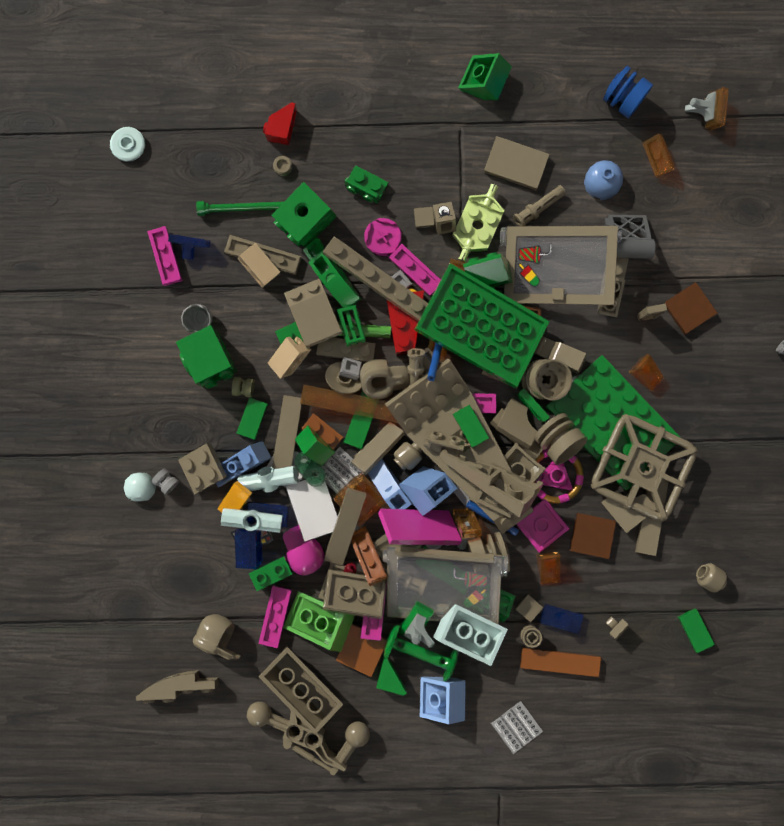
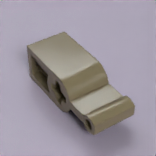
M543 336L534 352V355L544 359L562 361L569 367L570 371L579 374L587 358L586 353L563 343L554 342Z

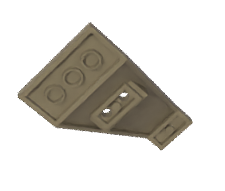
M446 359L438 365L434 381L427 379V373L385 403V405L404 432L474 501L480 488L439 458V452L427 450V447H424L428 430L439 431L442 434L458 436L466 440L462 455L466 456L468 461L474 463L481 461L490 465L494 463L506 470L511 471L472 393L451 360ZM469 404L489 437L488 440L474 448H471L452 415ZM474 501L493 520L502 534L534 512L530 506L520 518L513 513L511 518Z

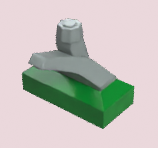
M416 601L401 624L398 634L411 640L413 644H418L422 641L429 648L433 647L435 642L427 634L425 626L432 617L434 610Z

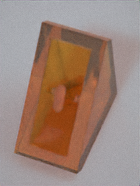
M649 354L641 357L629 370L631 375L651 391L664 377Z
M557 552L537 554L536 558L541 585L560 582V554Z

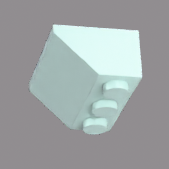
M454 604L441 619L433 638L491 666L508 629Z

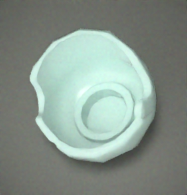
M147 473L131 474L124 484L126 497L131 499V501L149 500L156 490V486L151 482L153 477Z

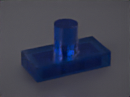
M169 234L168 242L183 244L182 258L193 260L195 246L210 248L211 240Z
M545 604L540 623L579 634L584 615Z

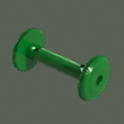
M394 626L384 649V657L388 659L393 648L445 669L443 681L446 682L450 679L458 660V650L453 649L448 658L396 637L400 626ZM398 642H400V643L402 644L401 647H398V646H397V643H398Z

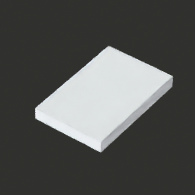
M323 474L286 486L304 542L332 533L337 520V514Z

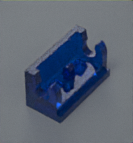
M249 502L248 511L256 510L262 513L283 515L282 527H288L290 506ZM253 516L247 517L249 523L256 520Z
M245 528L236 529L234 531L236 568L256 570L262 563V531H248Z

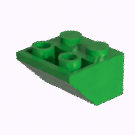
M498 252L490 253L483 259L478 257L469 259L468 263L463 264L466 273L492 288L513 283L509 261L503 255L498 254Z

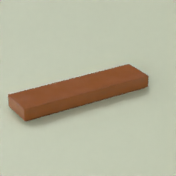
M522 647L520 668L599 677L601 657Z

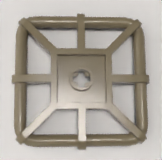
M624 414L617 422L607 446H604L602 450L603 455L593 474L591 487L599 494L623 504V507L626 509L631 508L652 519L661 520L662 522L666 521L673 511L681 490L685 489L686 479L696 459L697 447H694L689 441L665 431V428L661 426L656 427L635 416ZM632 424L655 434L650 448L638 442ZM624 426L632 443L628 456L613 450ZM661 438L686 449L670 456L656 451ZM611 455L625 461L619 474L600 480ZM688 455L678 480L665 474L670 461ZM646 462L648 463L649 471H644L643 473L640 464ZM619 479H624L633 484L627 498L603 487V485ZM662 479L675 485L665 509L657 492ZM639 487L651 492L657 512L633 501Z

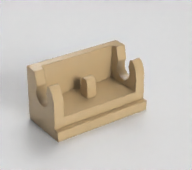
M256 243L238 257L240 263L262 288L280 273Z
M286 337L268 364L279 378L290 376L311 349L310 347L306 348L304 342L299 337H296L294 340L291 337Z

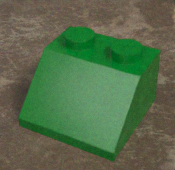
M499 53L472 55L458 89L483 100H498L512 66Z

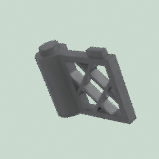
M608 215V218H605V226H618V233L626 236L617 237V258L652 259L654 257L655 241L651 239L646 215ZM614 222H621L623 225L619 226ZM633 222H642V225L638 226ZM626 227H630V228L633 229L634 231H633V232H629V231H627L625 228H626ZM640 233L645 238H639L636 234Z

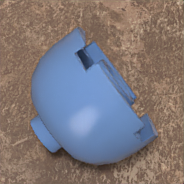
M602 160L596 162L585 175L584 185L586 191L592 197L601 198L600 200L610 199L619 192L623 184V173L620 167L612 161Z

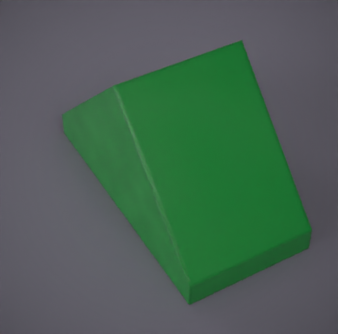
M309 425L295 438L303 454L321 466L335 453Z
M384 657L376 688L404 696L407 694V689L389 657L388 659Z

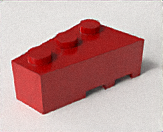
M424 290L413 292L423 299ZM387 300L396 356L408 354V350L416 347L418 332L414 329L418 321Z

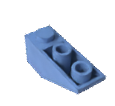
M263 441L249 445L222 462L221 465L227 478L217 482V486L221 487L239 475H243L271 459Z
M381 459L368 475L391 509L408 508L412 505V502L400 488L399 480L383 459Z

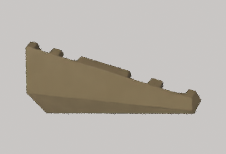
M445 449L440 453L439 458L519 518L530 508L543 486L541 481L533 483L527 481L526 476L520 475L518 478L507 473L505 469L481 461L474 463L466 460V456L460 455V457H456L447 453L448 450Z

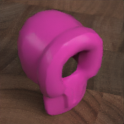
M299 525L283 534L288 550L287 560L295 573L306 576L313 574L321 567L325 555L323 548L316 539L304 542Z

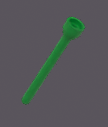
M197 201L196 209L199 217L206 216L210 212L276 210L284 202L209 205L205 201Z

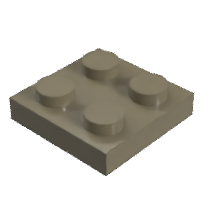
M211 442L206 443L178 460L194 494L227 478Z

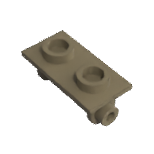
M428 430L424 447H427V450L439 453L441 448L445 447V450H448L447 453L458 457L463 453L466 440L458 436H448L439 431Z

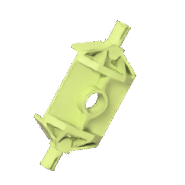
M491 184L488 193L485 195H473L468 198L456 226V231L453 232L454 239L462 247V252L458 258L460 261L463 258L462 262H466L471 252L487 251L504 213V209L494 199L498 189L497 185L494 187V184ZM475 221H480L483 227L475 229L472 224Z

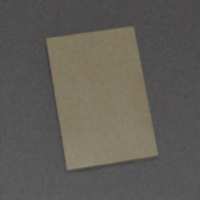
M496 136L484 173L537 190L549 154Z
M328 570L323 610L382 619L386 579L369 586L365 575Z

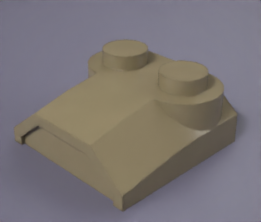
M517 443L504 456L511 471L519 476H526V479L530 482H534L546 469L528 455Z

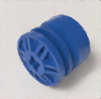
M626 66L608 86L603 101L607 103L613 96L614 99L610 106L614 107L620 101L622 104L618 112L629 119L654 84L644 77L636 84L634 80L637 72H633L628 78L627 76L631 68Z

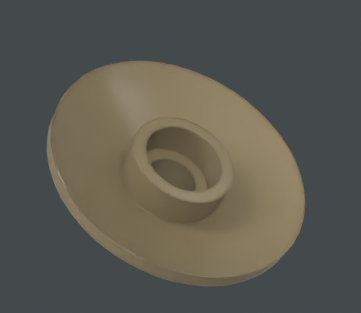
M342 362L331 364L326 371L325 377L328 385L333 390L341 394H353L359 391L361 388L360 375L358 380L339 376Z

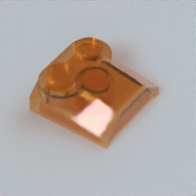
M363 473L352 478L334 498V501L341 507L347 488L366 493L357 522L360 528L386 503L378 489Z

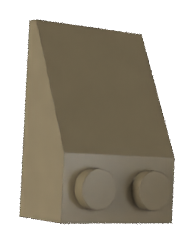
M320 279L284 293L306 348L342 334Z

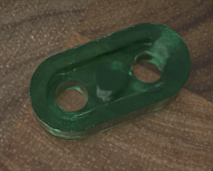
M303 452L297 454L295 457L296 469L309 485L313 487L321 486L325 482V471L323 468L305 456ZM302 459L308 460L305 463L301 462ZM318 473L319 476L313 477L312 474Z

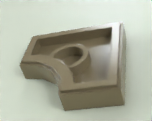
M511 398L495 429L529 449L538 431L528 421V407Z
M645 494L635 497L633 500L649 509L657 510ZM608 497L601 502L626 533L648 517L631 508L626 509L623 507V504Z

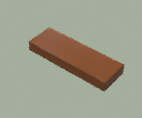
M366 526L354 531L351 543L369 586L388 579Z

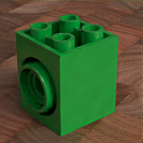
M305 182L271 215L275 219L273 223L284 233L288 232L287 237L298 247L301 245L306 247L337 217Z
M212 325L176 342L180 350V359L187 373L193 377L195 384L202 388H212L217 385V381L222 379L228 380L234 377V373L238 372L219 332Z

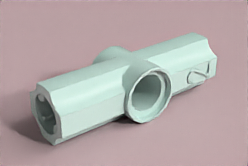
M268 466L261 468L256 473L239 475L237 480L250 491L262 489L264 492H272L279 486L298 483V472L294 466L273 469Z
M223 508L221 526L245 528L248 531L261 530L280 533L283 515L262 513L256 510L245 511ZM249 516L255 517L256 520H257V523H256V524H250V523H248L247 517H249Z

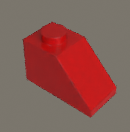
M291 102L269 116L268 123L265 122L263 128L267 141L289 146L297 114L295 103Z

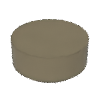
M286 156L277 157L273 163L275 172L280 176L289 175L292 171L291 160Z

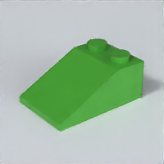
M298 591L283 628L328 650L341 652L355 615L323 610L324 601Z

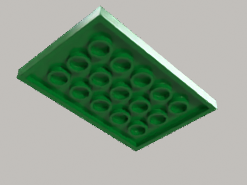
M450 263L414 330L516 388L550 321Z
M603 355L596 359L572 382L570 390L564 397L559 400H552L546 406L554 416L565 413L569 420L573 421V429L579 428L588 439L584 448L598 463L603 455L602 450L604 446H607L617 422L624 414L635 416L656 427L661 426L665 428V431L680 437ZM632 424L638 442L650 448L655 434ZM624 426L613 450L628 456L632 443ZM661 438L656 451L665 455L676 444ZM611 455L604 470L611 477L620 473L625 461ZM646 462L644 464H640V468L643 473L644 471L649 470V468L647 467L648 463ZM624 479L616 480L624 491H627L633 485Z

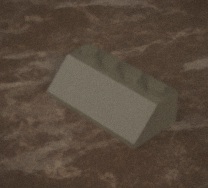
M288 647L258 676L314 734L343 705Z

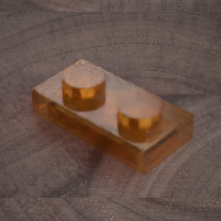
M657 134L643 142L655 177H660L675 169L662 134Z

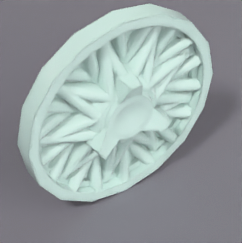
M122 127L112 135L110 149L119 160L126 162L134 161L143 154L145 139L137 129Z

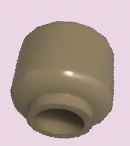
M404 442L394 452V461L403 470H412L422 460L420 454L422 450L414 442L412 444Z
M708 563L702 565L697 570V582L703 588L714 593L725 588L727 575L721 568Z

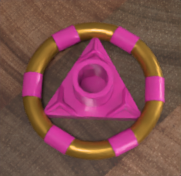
M549 449L543 450L534 460L539 463L543 458L549 457L547 455ZM573 456L569 459L577 473L573 488L564 463L555 465L553 461L537 480L533 482L541 481L545 486L571 490L570 492L554 497L540 490L537 497L553 504H561L574 498L580 491L584 479L583 468L578 458Z

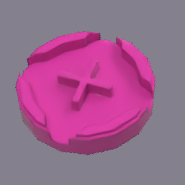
M379 218L367 226L364 241L367 248L373 254L388 256L400 246L401 231L394 221L387 218Z

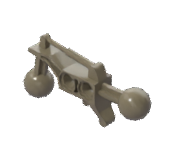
M254 702L247 709V719L252 726L262 727L267 724L284 731L283 747L285 749L290 748L311 762L317 763L330 771L331 775H335L338 769L345 771L347 760L355 748L364 746L370 738V731L365 723L353 722L345 731L346 742L339 753L336 754L329 749L324 739V728H321L315 734L318 740H311L309 735L314 733L292 711L290 720L271 713L269 705L265 702ZM291 727H298L300 729V732H293L291 730ZM294 743L313 750L323 762Z

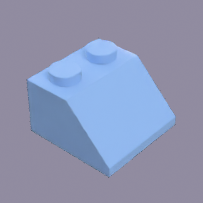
M421 677L420 717L445 724L465 721V680L450 677L445 682L443 677Z

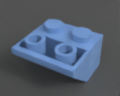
M424 466L399 484L400 488L422 516L458 489L446 473Z

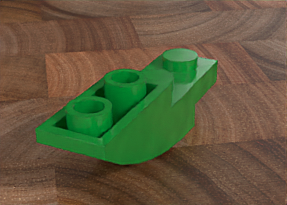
M315 238L303 249L310 260L308 263L343 308L353 306L361 299L343 270L338 268L335 262L322 254L325 246L320 239Z

